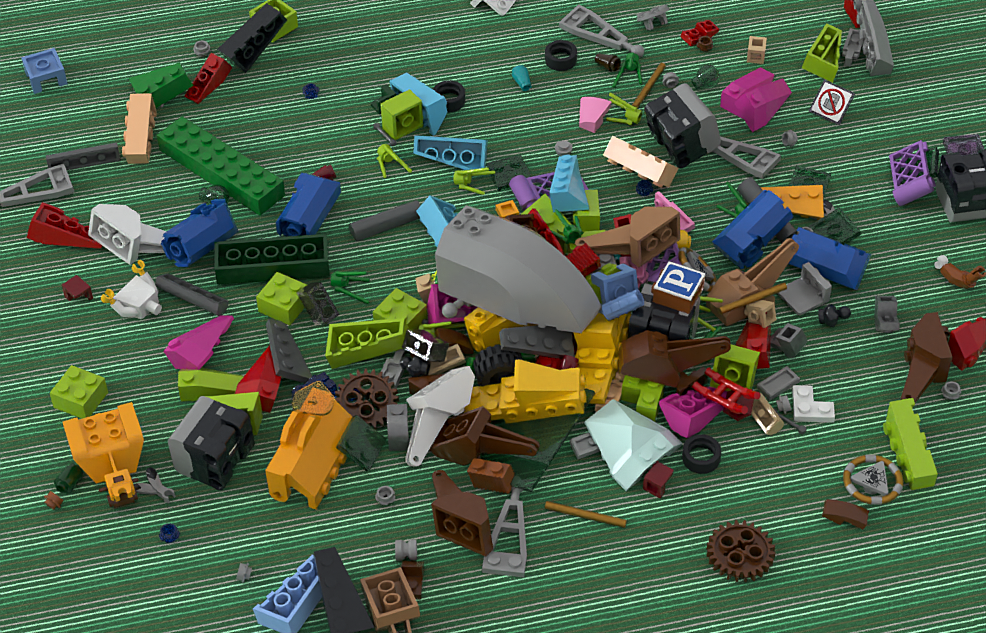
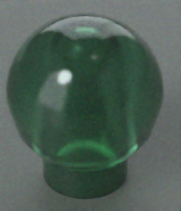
M703 65L697 70L696 76L691 79V82L698 91L702 88L710 89L718 84L720 74L713 65Z
M222 185L202 187L199 192V199L207 205L212 204L211 201L215 199H225L228 204L229 192Z

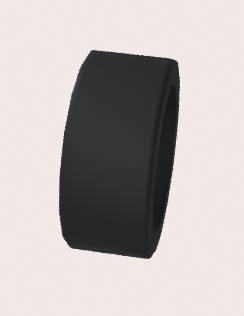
M556 40L546 46L545 63L549 68L556 71H567L576 65L577 47L573 43L566 40ZM556 53H567L570 56L566 58H556L552 55Z
M447 80L439 82L434 86L433 90L440 95L446 93L458 95L454 99H446L447 112L458 111L464 106L465 88L462 84Z
M705 434L694 435L687 439L682 452V460L685 467L698 474L713 472L719 466L721 460V446L718 441ZM696 448H705L710 450L714 456L709 460H697L690 455V451Z

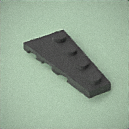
M268 319L266 328L276 375L311 385L314 378L287 324L282 321Z
M538 325L504 328L499 332L501 350L563 359L564 355L575 357L572 332L556 330V327L553 326L540 328Z

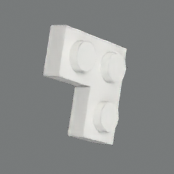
M793 385L794 421L834 423V402L814 401L813 386Z

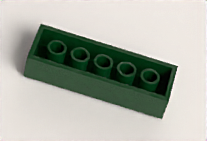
M327 234L214 242V270L217 285L270 281L276 272L293 279L330 276Z

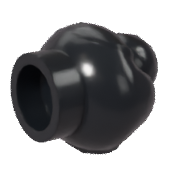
M829 304L824 309H819V322L833 328L837 325L839 317L841 319H848L851 316V310L847 306L837 310L833 304Z
M415 355L413 358L404 356L400 359V366L403 369H407L411 377L428 376L431 362L425 360L421 355Z

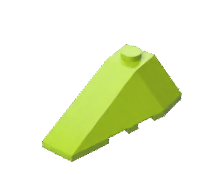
M202 367L199 370L181 369L178 372V390L181 402L197 401L200 396L235 394L237 384L244 376Z

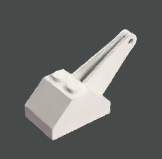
M98 204L91 210L88 235L129 265L138 259V253H165L161 241L165 238L163 234L167 231L141 223L140 215L128 206Z
M470 366L450 370L406 399L411 409L416 411L406 454L407 465L411 467L421 465L447 418L451 415L457 416L465 411L464 407L470 404L475 379Z

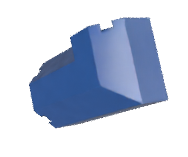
M301 173L294 185V188H297L296 193H292L290 201L276 221V230L280 236L282 234L285 237L315 235L341 193L340 182L309 173Z
M763 190L712 241L713 245L740 269H744V266L751 267L762 256V246L766 247L767 243L793 218V214L788 206L784 209L782 205L784 202L770 190Z
M225 199L212 200L210 205L206 203L199 205L190 212L191 215L163 234L165 238L161 241L162 248L169 260L174 259L176 261L174 264L177 267H188L213 250L214 242L226 241L239 232Z
M798 227L796 231H799V234H794L792 239L799 245V249L788 264L802 269V265L809 262L814 268H817L824 278L858 290L871 254Z

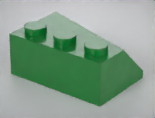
M180 62L128 78L136 94H152L156 108L193 86Z

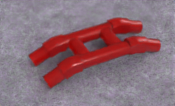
M710 367L706 369L705 374L719 384L715 391L712 392L697 381L692 385V388L704 398L712 400L737 414H746L748 412L746 406L736 403L741 396L751 400H758L761 397L760 392L745 388L725 378ZM727 388L735 391L728 399L721 396Z

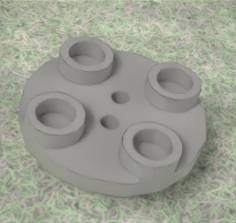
M667 4L654 7L650 11L636 14L637 21H643L647 31L654 29L652 24L653 17L658 18L661 25L667 24L665 12L670 9Z

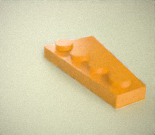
M823 185L761 187L762 190H770L784 202L782 204L784 209L788 206L792 214L801 215L804 218L813 217L824 221Z

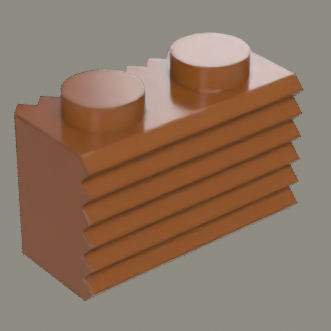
M474 458L467 470L474 488L488 489L489 491L492 490V492L499 491V493L506 492L507 494L512 489L515 475L511 464Z

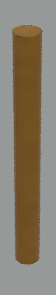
M664 63L658 65L632 106L638 109L665 69L666 65Z
M781 283L718 307V313L722 315L787 290L786 283Z
M546 501L545 509L623 528L627 524V520L550 501Z

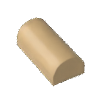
M458 344L425 358V360L431 362L429 376L439 375L466 363Z
M760 393L761 397L758 400L754 399L751 415L767 435L776 434L783 428L784 422L763 394Z

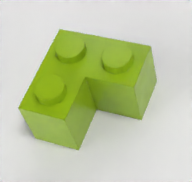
M625 375L622 384L621 400L637 404L636 412L656 422L660 409L659 401L663 399L665 385Z

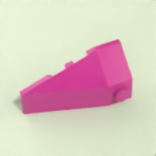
M760 67L731 82L721 93L720 107L744 119L734 102L745 93L771 83L775 75Z
M782 78L745 93L734 104L750 130L754 132L767 125L792 92Z
M432 284L427 303L428 324L451 321L452 324L465 323L464 317L478 307L474 305L468 307L464 304L458 309L455 317L446 318L442 313L443 306L446 303H454L457 301V298L440 292L438 284Z
M220 315L171 340L163 352L175 369L199 370L213 355L212 348L214 345H219V337L226 333L234 317Z
M710 386L707 387V388L710 389L712 392H714L715 389H716V388L710 387ZM694 390L687 391L686 395L681 396L678 393L671 394L659 401V405L671 430L685 438L700 432L724 408L720 404L704 398L699 392ZM724 391L721 396L726 399L728 391Z

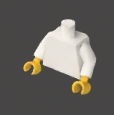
M138 260V265L141 268H137L135 264L132 265V271L139 273L140 276L136 275L115 296L111 289H106L105 294L101 296V301L103 303H110V306L122 317L143 319L149 312L158 315L162 309V306L158 304L157 287L148 272L143 270L145 264L142 260Z

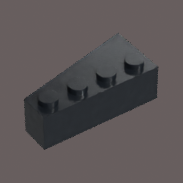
M266 3L217 50L231 64L247 73L287 22V19L281 12Z
M332 547L314 551L313 557L329 632L353 633L375 628L336 548Z

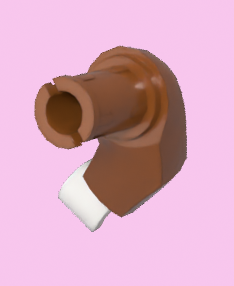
M944 255L937 257L938 261L934 264L935 268H941L940 272L950 283L965 289L973 288L976 286V281L986 276L984 267L977 266L971 272L962 271L952 263H948V258Z

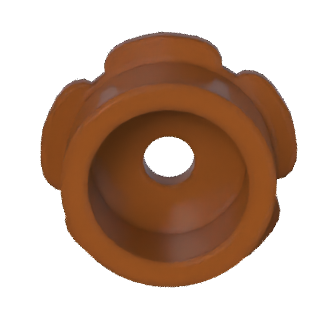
M51 491L47 496L44 495L46 499L44 503L53 510L56 507L61 508L60 505L63 500Z

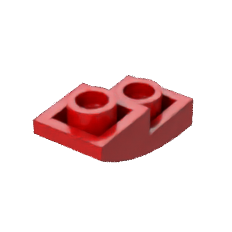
M705 20L696 23L694 29L682 31L680 37L687 44L693 46L699 42L700 37L708 36L711 38L720 29L712 21Z

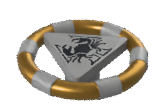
M687 247L680 248L678 256L681 265L705 273V280H709L711 285L704 281L703 290L710 292L717 282L710 266L694 250Z
M859 456L847 464L843 473V482L846 490L852 497L863 503L871 505L889 503L897 498L903 489V475L895 463L882 456ZM876 463L851 476L853 470L859 464ZM885 466L896 479V484L889 494ZM852 482L863 486L864 491L868 494L879 493L883 496H866L860 493Z

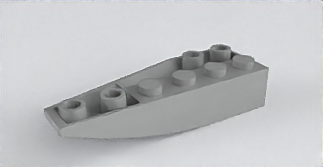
M854 0V9H857L858 13L857 24H860L861 28L860 39H863L864 43L863 54H866L867 57L866 69L869 70L870 76L891 74L894 63L888 35L874 0Z

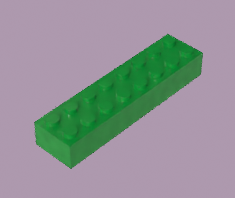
M183 116L156 135L161 152L259 216L286 196L284 180Z

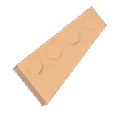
M130 94V101H127L126 104L128 116H125L127 131H124V141L126 144L122 147V155L126 157L128 164L149 163L151 154V141L149 140H153L152 128H155L154 117L157 116L152 94Z
M612 136L603 154L608 157V162L616 166L620 163L623 165L622 169L630 173L634 170L638 173V177L646 181L649 178L653 180L652 184L660 188L663 185L670 187L679 169Z

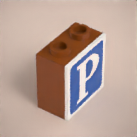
M669 261L665 269L661 270L658 281L654 282L652 286L653 302L690 314L704 289L705 273Z

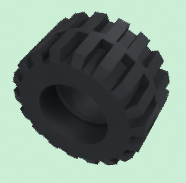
M499 344L480 351V354L476 355L473 362L478 386L501 383V378L514 376L515 360H523L521 353L501 350V345Z

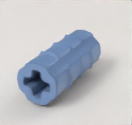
M636 289L603 304L602 312L606 319L610 321L643 306L644 298L640 291Z

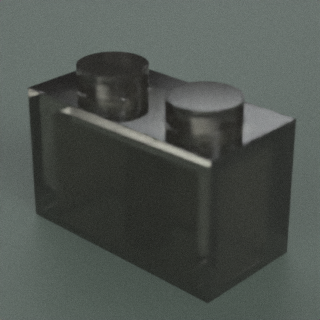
M311 282L296 292L315 325H326L340 315L321 282Z
M407 329L402 348L418 357L433 362H444L449 347L448 342L425 330Z

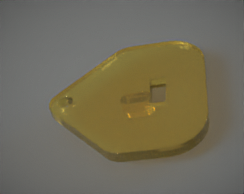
M315 381L294 394L292 408L294 411L298 410L303 414L325 416L332 411L335 400L334 396L321 381Z

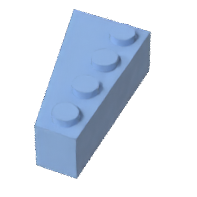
M313 555L297 568V572L292 577H287L278 590L269 593L266 596L267 599L261 605L257 604L253 608L258 624L280 633H298L322 598Z

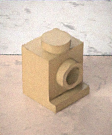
M750 36L747 63L764 64L767 38Z
M430 274L415 278L418 293L425 304L428 303L431 285L435 284V280L432 279Z
M758 300L745 307L744 313L748 316V321L760 324L763 328L777 320L774 302Z

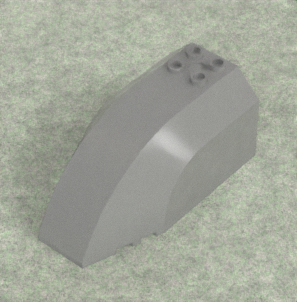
M468 205L444 228L435 252L440 292L520 325L527 326V323L538 324L540 328L553 326L556 327V330L582 333L602 309L595 292L581 272L559 250L532 229Z

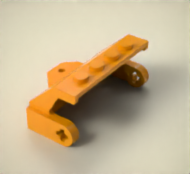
M313 388L301 410L292 411L286 421L280 439L281 444L265 470L269 494L275 500L286 502L291 495L290 487H293L308 498L310 508L317 509L324 495L329 493L330 484L333 479L337 478L341 464L346 462L349 449L354 447L358 435L357 420L332 398L330 393Z

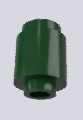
M74 463L65 466L54 480L55 488L60 493H71L82 479L83 470L81 467Z

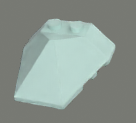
M614 399L584 422L594 443L598 445L602 453L601 457L606 461L612 478L625 491L640 481L644 472L652 467L656 461H659L665 455L669 457L683 444L667 428Z

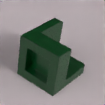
M387 84L381 86L382 97L371 102V106L379 115L381 114V103L396 96V93Z

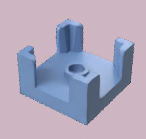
M55 48L21 57L25 74L30 79L34 94L42 92L40 81L57 77L59 86L67 84L65 71Z
M623 263L616 266L617 269L621 270L620 272L608 276L601 272L591 274L592 283L600 287L601 306L610 300L627 294V292L630 293L638 289L636 269Z

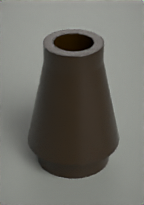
M598 53L595 56V63L600 64L610 72L617 71L620 68L621 60L617 55Z

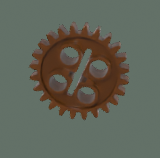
M365 368L364 374H361L359 370H357L356 376L349 373L350 379L343 378L344 385L338 384L340 391H335V395L338 397L335 400L357 420L358 431L365 427L366 432H368L370 426L377 430V424L384 427L383 421H387V405L397 404L395 402L399 401V396H396L398 390L394 388V382L389 383V376L383 378V372L376 375L375 369L372 370L371 374L368 373L367 368ZM366 384L371 385L369 389H362V386ZM378 397L385 398L383 402L376 401ZM351 398L357 399L355 403L348 402ZM366 410L372 412L368 416L362 415V413Z
M735 520L734 525H731L728 521L726 528L720 524L719 531L714 529L713 536H709L706 556L709 557V564H714L713 570L720 569V576L726 573L727 580L733 576L736 582L739 581V578H743L744 582H747L748 577L755 581L756 574L762 578L763 572L768 573L769 567L773 566L776 553L774 552L775 545L772 544L773 538H768V532L761 533V526L755 529L753 522L748 526L746 520L743 521L742 525H739L737 520Z

